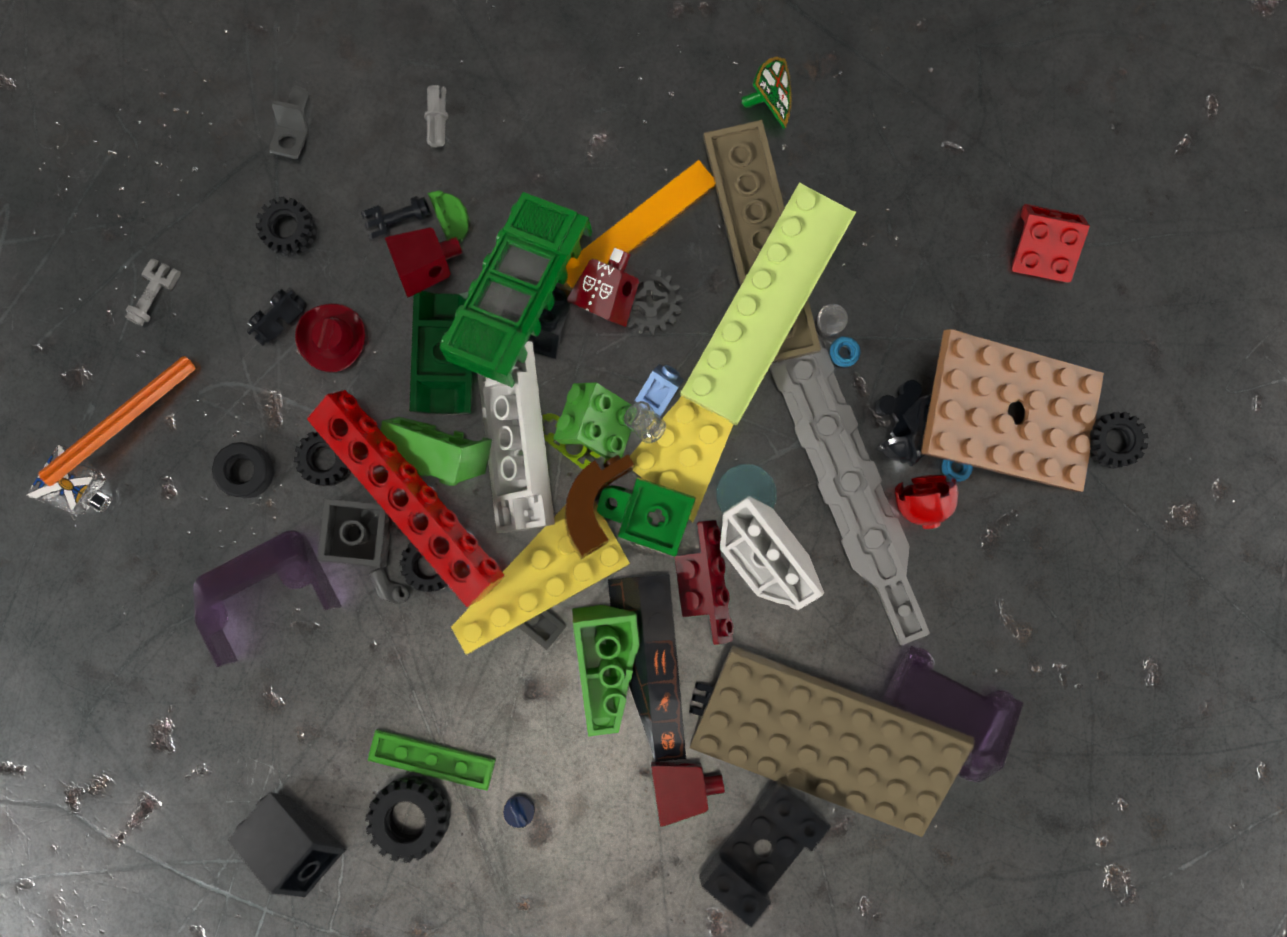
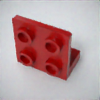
M1024 204L1021 217L1025 225L1011 267L1012 271L1067 283L1071 282L1090 227L1087 220L1080 214Z

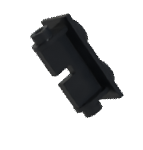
M290 287L286 291L282 288L277 291L269 300L272 305L264 313L261 310L257 311L247 322L250 325L247 333L250 335L253 331L257 332L258 334L254 338L262 346L267 342L270 344L284 330V327L276 321L279 317L290 324L304 311L302 307L306 304L305 301L298 295L293 299L290 296L293 293Z

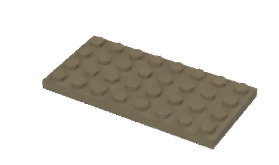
M732 646L691 740L690 748L774 781L779 780L782 784L923 837L974 746V737Z

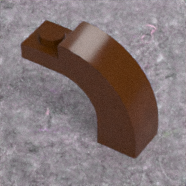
M628 454L622 458L619 455L612 457L603 464L605 467L603 470L594 460L579 473L569 490L565 509L566 530L569 540L581 560L608 543L609 539L596 520L594 501L600 491L633 470L635 464Z

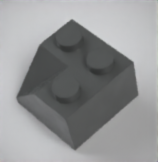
M324 498L317 561L387 567L390 530L389 516L383 508L376 503Z

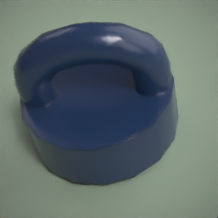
M524 795L511 797L504 806V819L512 827L523 828L527 826L535 814L534 803Z

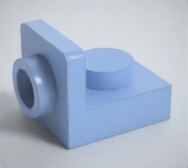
M658 364L650 374L635 401L661 417L684 379L679 376V372L673 367Z

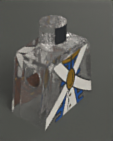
M57 445L44 467L69 447ZM86 459L53 486L45 484L38 475L26 494L30 498L61 510L84 515L90 507L99 513H103L112 501L110 496L100 491L106 482V477Z

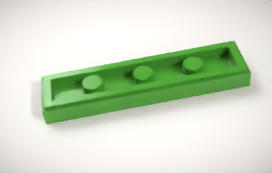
M376 729L367 761L488 791L496 759Z

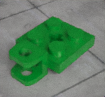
M637 478L633 490L618 485H610L603 489L597 506V512L607 519L622 523L618 537L676 557L696 497ZM610 497L616 499L617 506L610 504ZM657 509L662 510V515L665 516V522L660 521L658 525L652 524L653 518L649 517V512H655Z

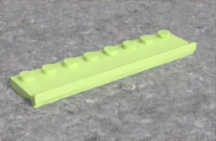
M799 182L680 393L681 396L729 420L730 423L738 425L854 218L855 210L852 211Z

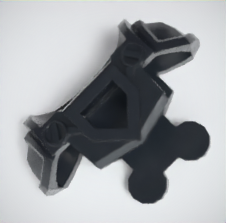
M915 380L904 382L899 388L900 396L897 398L885 395L875 404V410L880 416L892 415L896 421V424L890 431L893 439L880 443L877 446V450L879 452L882 451L891 460L900 461L901 463L907 462L909 467L916 464L925 455L921 454L932 397V394L918 398L921 395L922 388Z

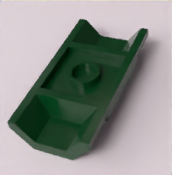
M421 291L413 295L410 412L462 415L470 414L472 411L474 372L448 362L439 348L443 335L451 327L456 311L460 305H464L469 291L460 294Z

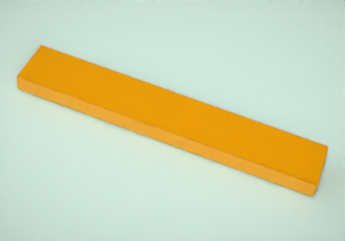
M700 160L696 161L581 250L578 259L571 258L566 265L568 273L566 283L571 290L591 259L608 264L614 247L630 254L715 188L713 176Z

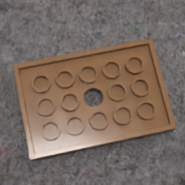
M944 330L921 454L1074 492H1083L1091 450L1090 433L1096 422L1104 373L956 330ZM1016 401L1021 402L1025 409L1024 419L1019 424H1014L1013 418L1008 415L1009 405Z

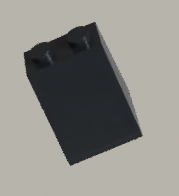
M269 792L268 795L258 801L255 810L247 819L239 823L235 833L228 840L270 894L306 897L346 850L340 842L288 796Z

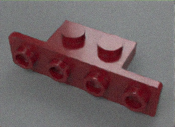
M716 520L700 521L697 523L701 553L674 557L682 617L709 614L713 644L721 645L732 642L734 632L728 608L730 596L725 586V561L721 556L720 550L721 531L717 526Z

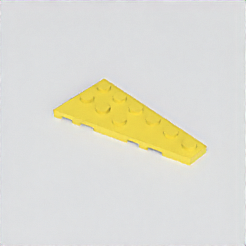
M681 396L630 455L635 464L632 471L641 479L696 497L689 518L693 523L734 424Z
M595 501L594 514L597 522L609 539L608 543L581 560L567 534L565 505L554 516L555 525L545 526L503 571L505 577L483 599L471 605L451 626L466 655L630 564L607 521L597 512L598 505Z

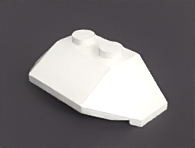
M748 496L723 513L720 550L757 596L776 603L790 605V608L796 610L823 596L824 591L809 554L773 508Z

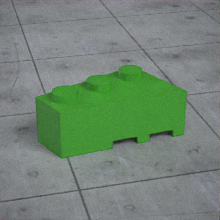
M403 417L382 420L381 432L396 445L399 453L405 460L416 468L418 475H431L439 478V482L442 484L455 486L459 482L486 473L492 439L483 437L480 441H472L463 438L464 432L455 430L452 436L436 430V425Z

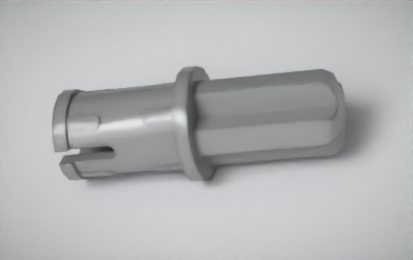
M432 85L427 88L428 105L424 117L427 120V143L431 147H443L445 144V121L448 120V113H446L447 90L442 86L439 92L440 85Z

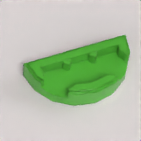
M443 191L429 192L428 196L446 240L457 237L459 244H461L468 234L470 225L466 207L459 198L452 194L443 193Z

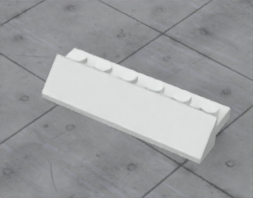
M529 341L525 344L528 352L525 362L520 363L517 361L511 372L515 381L513 388L478 374L485 438L492 439L488 465L497 533L555 525L533 343Z

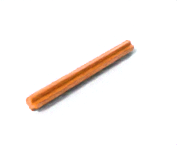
M185 356L178 359L39 471L38 475L41 480L48 486H53L195 370L194 364Z

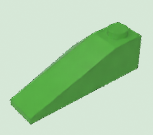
M606 605L572 609L573 626L588 737L619 733L628 686L632 678L634 660L639 647L636 613Z

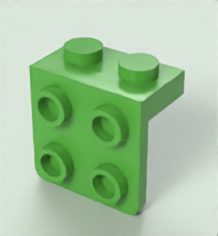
M597 382L573 383L572 388L567 394V401L563 413L557 422V429L553 439L561 444H582L607 460L616 455L622 458L637 415V409Z

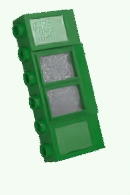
M522 192L517 203L512 206L505 226L498 232L493 251L486 255L478 279L472 281L469 287V295L464 305L458 307L451 327L442 337L439 348L448 362L513 388L515 381L511 372L517 361L520 363L525 362L528 355L525 348L526 342L530 335L535 337L539 335L541 331L539 317L543 310L547 309L550 311L553 308L555 300L552 292L556 284L564 285L568 278L566 265L570 257L578 259L581 253L579 240L582 234L588 237L592 234L589 217Z

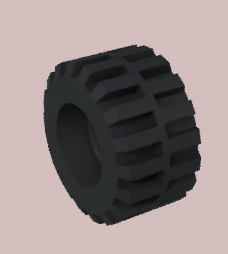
M413 776L411 779L403 777L395 782H391L376 795L369 805L371 809L366 814L365 821H369L366 832L367 835L372 834L373 839L370 841L372 846L375 847L378 844L381 848L378 853L382 856H385L387 853L390 854V860L395 862L399 858H403V863L411 862L413 858L420 860L436 848L448 829L449 823L447 822L450 817V810L446 809L448 804L447 798L441 797L440 793L442 790L438 786L433 788L431 781L427 779L424 782L420 781V777ZM410 802L421 809L425 817V828L420 834L407 835L396 828L392 819V811L396 804Z

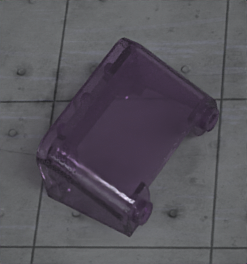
M911 646L906 650L881 702L974 737V746L958 773V776L972 782H982L1002 770L1024 703L1015 699L1011 693L1003 690L989 693L987 696L973 691L932 670L935 662L930 653L925 649Z

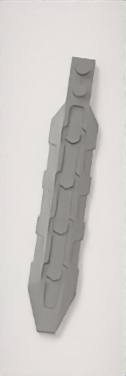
M817 333L821 347L819 353L772 363L769 370L778 392L783 394L795 423L794 430L801 447L805 448L819 481L817 485L825 504L829 505L842 536L841 543L850 565L856 573L876 587L900 645H905L931 634L907 579L910 546L898 518L894 517L880 484L882 479L874 461L870 460L857 429L858 422L850 405H847L833 372L835 368L824 341Z

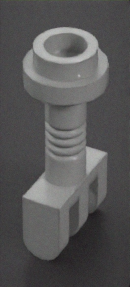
M154 258L149 260L141 274L145 279L150 280L145 292H143L135 307L128 305L125 310L127 312L125 318L139 326H143L144 322L148 323L151 319V316L146 313L161 287L172 291L181 274L175 268L169 273L170 266L164 263L158 268L159 261Z

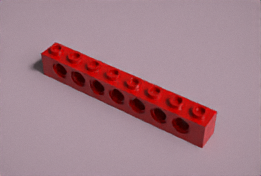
M346 390L327 394L307 418L309 423L464 605L469 607L483 599L505 577L499 569L497 562L490 558L479 546L477 539L466 531L458 521L457 516L451 510H448L438 498L436 491L429 487L418 475L416 468L405 460L399 453L396 445L387 439L378 428L377 423L358 405L353 395L349 394Z

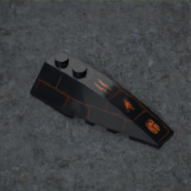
M669 574L609 579L610 607L636 613L639 647L635 656L629 687L655 762L686 759Z

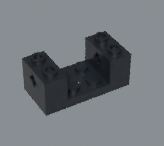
M779 780L774 781L699 875L701 887L752 928L771 904L768 895L770 890L804 847L811 852L829 831L831 825L825 817L786 785L782 784ZM762 839L771 843L770 852L764 856L757 855L754 852L755 843Z

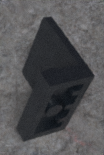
M517 277V279L533 284L535 286H537L538 284L537 281L526 279L523 277ZM559 287L554 288L552 292L555 300L553 308L550 311L547 309L543 310L539 317L541 324L539 335L537 337L530 335L528 339L529 342L533 343L534 353L556 359L560 348L562 329L572 305L571 302L567 301L571 291ZM512 289L501 317L518 323L531 296Z

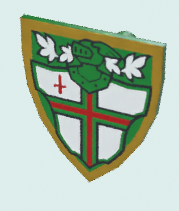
M774 57L767 59L760 65L752 84L757 92L743 96L742 104L745 108L765 102L781 126L786 128L791 110L790 76L786 59Z

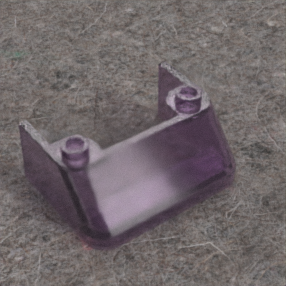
M292 530L283 532L199 576L194 582L195 623L217 667L233 664L238 661L222 630L228 621V613L222 601L276 572L282 583L288 588L300 589L312 584L325 611L342 607L320 562L317 561V557L307 537L303 533Z

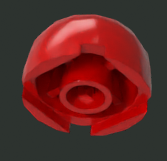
M945 475L920 476L911 479L913 485L904 487L903 482L895 487L897 505L902 516L916 525H922L924 529L939 527L941 522L946 521L952 516L958 505L957 482L953 477L951 482H948Z

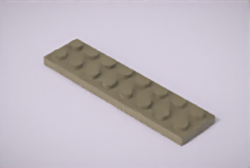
M762 120L703 134L740 287L785 209ZM809 300L805 303L772 363L821 351Z

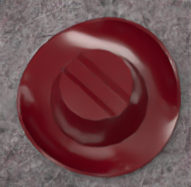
M323 304L308 310L300 318L295 331V342L301 356L311 366L324 372H338L349 367L360 355L365 342V329L360 316L351 308L341 304Z

